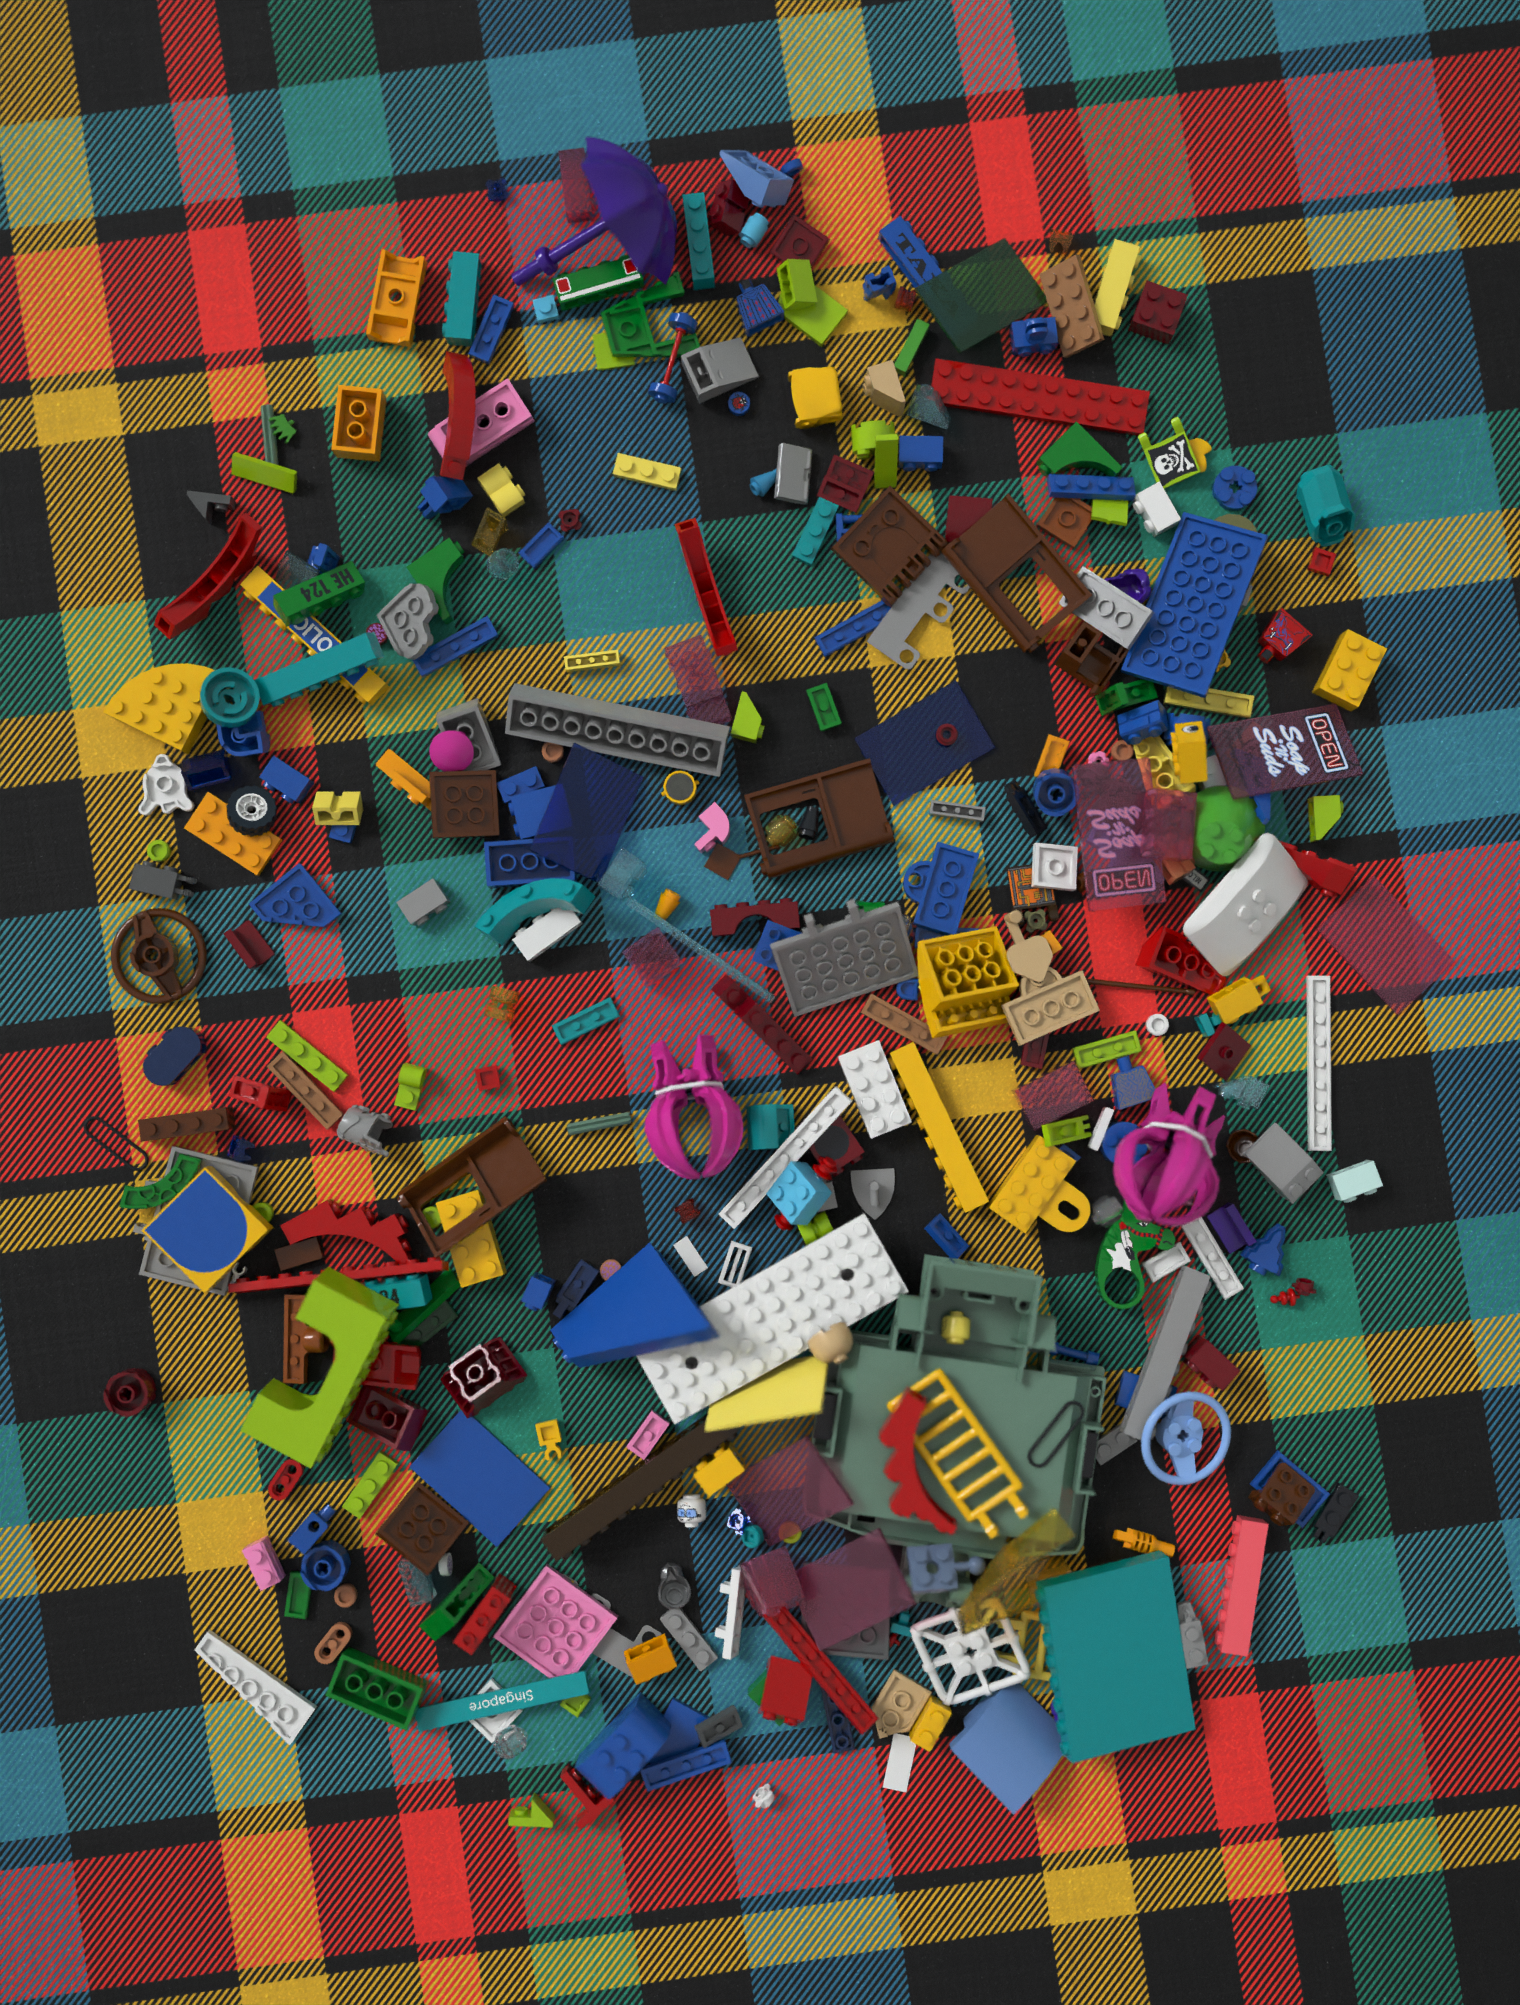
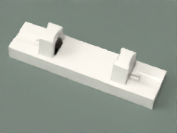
M744 1565L733 1568L731 1582L725 1581L720 1585V1592L729 1594L726 1626L720 1625L716 1627L715 1637L724 1639L722 1658L729 1660L739 1655L745 1601L744 1594L746 1592L748 1566Z

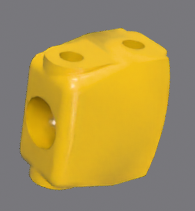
M809 367L795 369L788 373V380L791 382L792 399L798 416L795 419L796 428L817 427L843 419L838 376L834 367Z

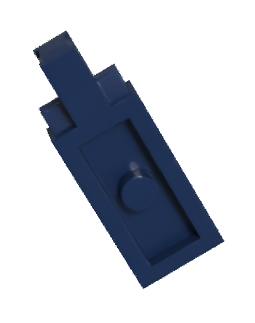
M581 1259L557 1294L555 1301L559 1305L553 1314L558 1318H563L568 1310L571 1312L575 1309L600 1271Z

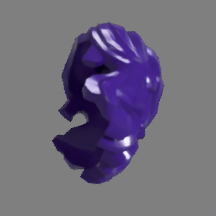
M1126 569L1116 577H1106L1104 579L1141 604L1151 594L1149 576L1143 569Z

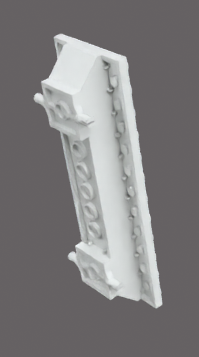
M865 1213L702 1304L700 1308L721 1335L718 1339L647 1353L636 1357L672 1421L676 1424L809 1349L807 1342L822 1330L826 1332L830 1330L829 1326L839 1322H846L847 1326L897 1299L899 1293L906 1294L909 1291Z

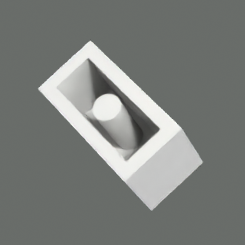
M1160 481L1136 494L1133 500V507L1136 513L1141 514L1144 519L1145 529L1148 533H1152L1153 537L1176 526L1181 520Z

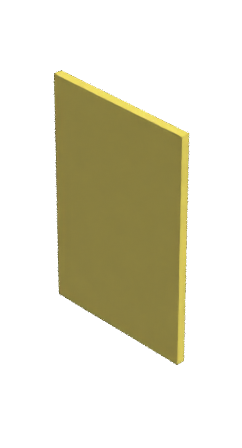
M814 1355L787 1360L710 1404L705 1425L706 1432L820 1413L822 1411L829 1363L821 1362Z

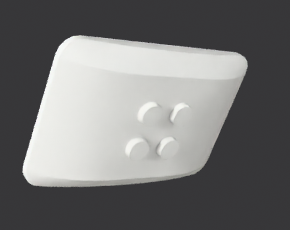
M1265 833L1258 838L1247 853L1187 919L1183 932L1220 975L1228 976L1266 940L1284 919L1306 889L1308 879L1297 867L1293 858L1273 834Z

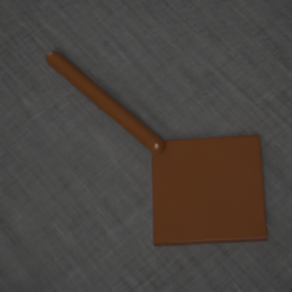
M717 843L704 867L728 880L740 859L757 855L761 852L759 849L738 855ZM779 845L768 847L769 851L779 849Z

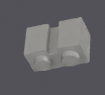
M432 878L396 903L411 925L415 926L417 924L421 926L430 920L429 915L433 912L439 914L448 908L447 904L451 901L437 880Z

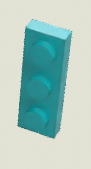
M818 498L792 554V558L812 566L839 509V505L824 498Z

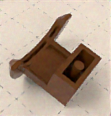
M1083 622L1055 665L1091 688L1092 690L1087 697H1094L1101 693L1129 650L1121 646L1117 654H1113L1097 643L1102 633L1086 622Z

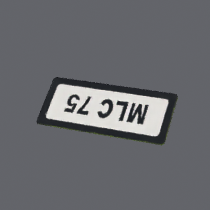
M1198 869L1182 878L1199 892H1202L1210 882V879Z

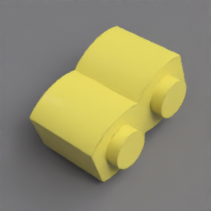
M498 463L477 479L504 518L525 503L523 499L525 493L519 484L515 486L510 479L513 476L506 466L502 468Z

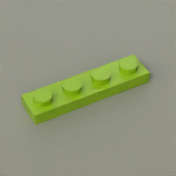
M279 1020L266 1036V1038L333 1092H336L349 1076V1074L282 1020Z

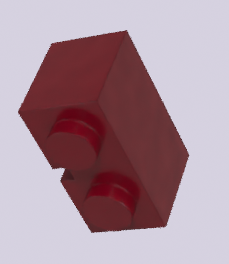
M730 179L718 183L708 225L726 236L741 232L745 213L738 210L737 207L747 210L749 198L744 196L735 180Z

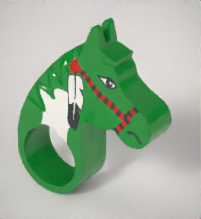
M1125 1200L1123 1201L1122 1213L1115 1218L1103 1238L1095 1265V1282L1100 1298L1107 1305L1118 1309L1131 1308L1143 1297L1145 1285L1137 1253L1150 1250L1153 1247L1159 1250H1169L1175 1244V1236L1171 1230L1151 1222L1145 1223L1134 1216ZM1118 1267L1129 1271L1134 1276L1137 1284L1136 1293L1133 1298L1122 1304L1111 1301L1105 1292L1106 1278L1113 1272V1269Z

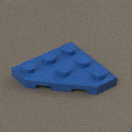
M298 863L249 903L259 918L265 922L326 928L342 915L341 911L302 863Z

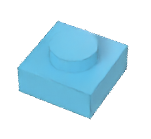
M553 295L532 300L538 324L559 319Z

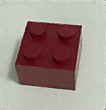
M1147 280L1141 291L1128 331L1169 344L1174 336L1188 294Z
M1197 1335L1188 1345L1183 1356L1185 1358L1183 1362L1197 1374L1200 1372L1201 1375L1199 1377L1213 1389L1218 1387L1223 1391L1241 1372L1217 1348L1200 1335Z

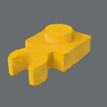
M558 1419L536 1423L535 1427L539 1445H546L547 1447L545 1451L546 1460L551 1459L550 1451L552 1450L557 1452L558 1458H561L562 1450L556 1444L562 1441Z

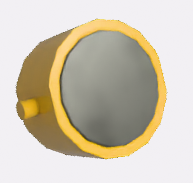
M674 771L665 779L664 791L661 794L662 796L666 795L667 799L673 804L686 805L694 799L697 792L696 785L699 784V781H694L693 776L688 772Z

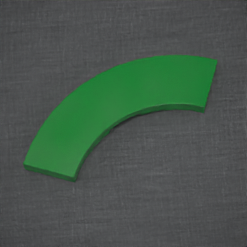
M179 1154L172 1170L160 1181L140 1187L126 1185L119 1207L146 1209L172 1200L196 1176L203 1159Z

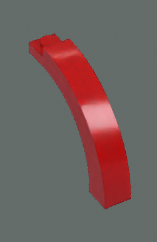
M446 351L442 373L445 375L448 385L449 414L440 475L463 480L466 462L470 457L474 430L475 377L472 362L467 355Z

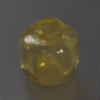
M786 814L784 816L776 815L765 827V832L768 835L766 840L774 847L776 845L781 847L787 846L797 835V824Z

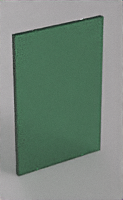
M1006 238L915 288V292L959 354L1011 325L1012 322L1018 321L1047 304L1044 292Z

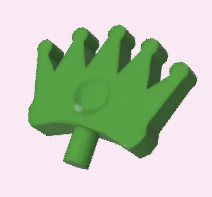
M284 414L268 419L269 422L274 421L270 428H277L273 435L282 433L278 439L281 440L287 437L285 441L287 444L296 433V430L291 427L294 421L290 420L287 422Z

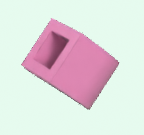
M714 802L699 816L700 821L709 829L694 844L700 853L704 851L709 852L716 845L715 841L717 839L724 845L730 835L728 817Z

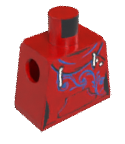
M1281 607L1273 615L1258 639L1259 644L1264 647L1258 654V658L1266 664L1273 657L1281 661L1313 634Z

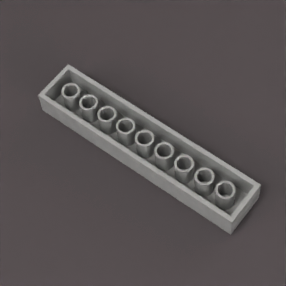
M514 683L508 697L505 734L720 777L730 726Z

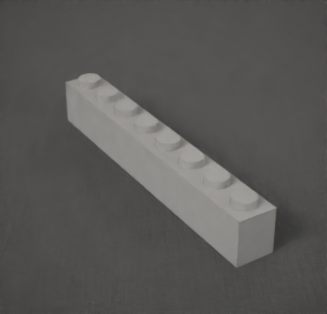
M1187 1266L1180 1267L1119 1428L1120 1432L1141 1440L1143 1429L1149 1416L1164 1401L1165 1397H1169L1172 1390L1170 1383L1173 1376L1176 1377L1179 1372L1180 1364L1178 1362L1180 1357L1186 1353L1188 1347L1186 1341L1195 1329L1196 1323H1194L1196 1314L1199 1315L1203 1308V1302L1201 1301L1204 1293L1207 1294L1210 1289L1211 1282L1209 1280L1211 1276ZM1155 1426L1152 1431L1151 1439H1153L1156 1433Z

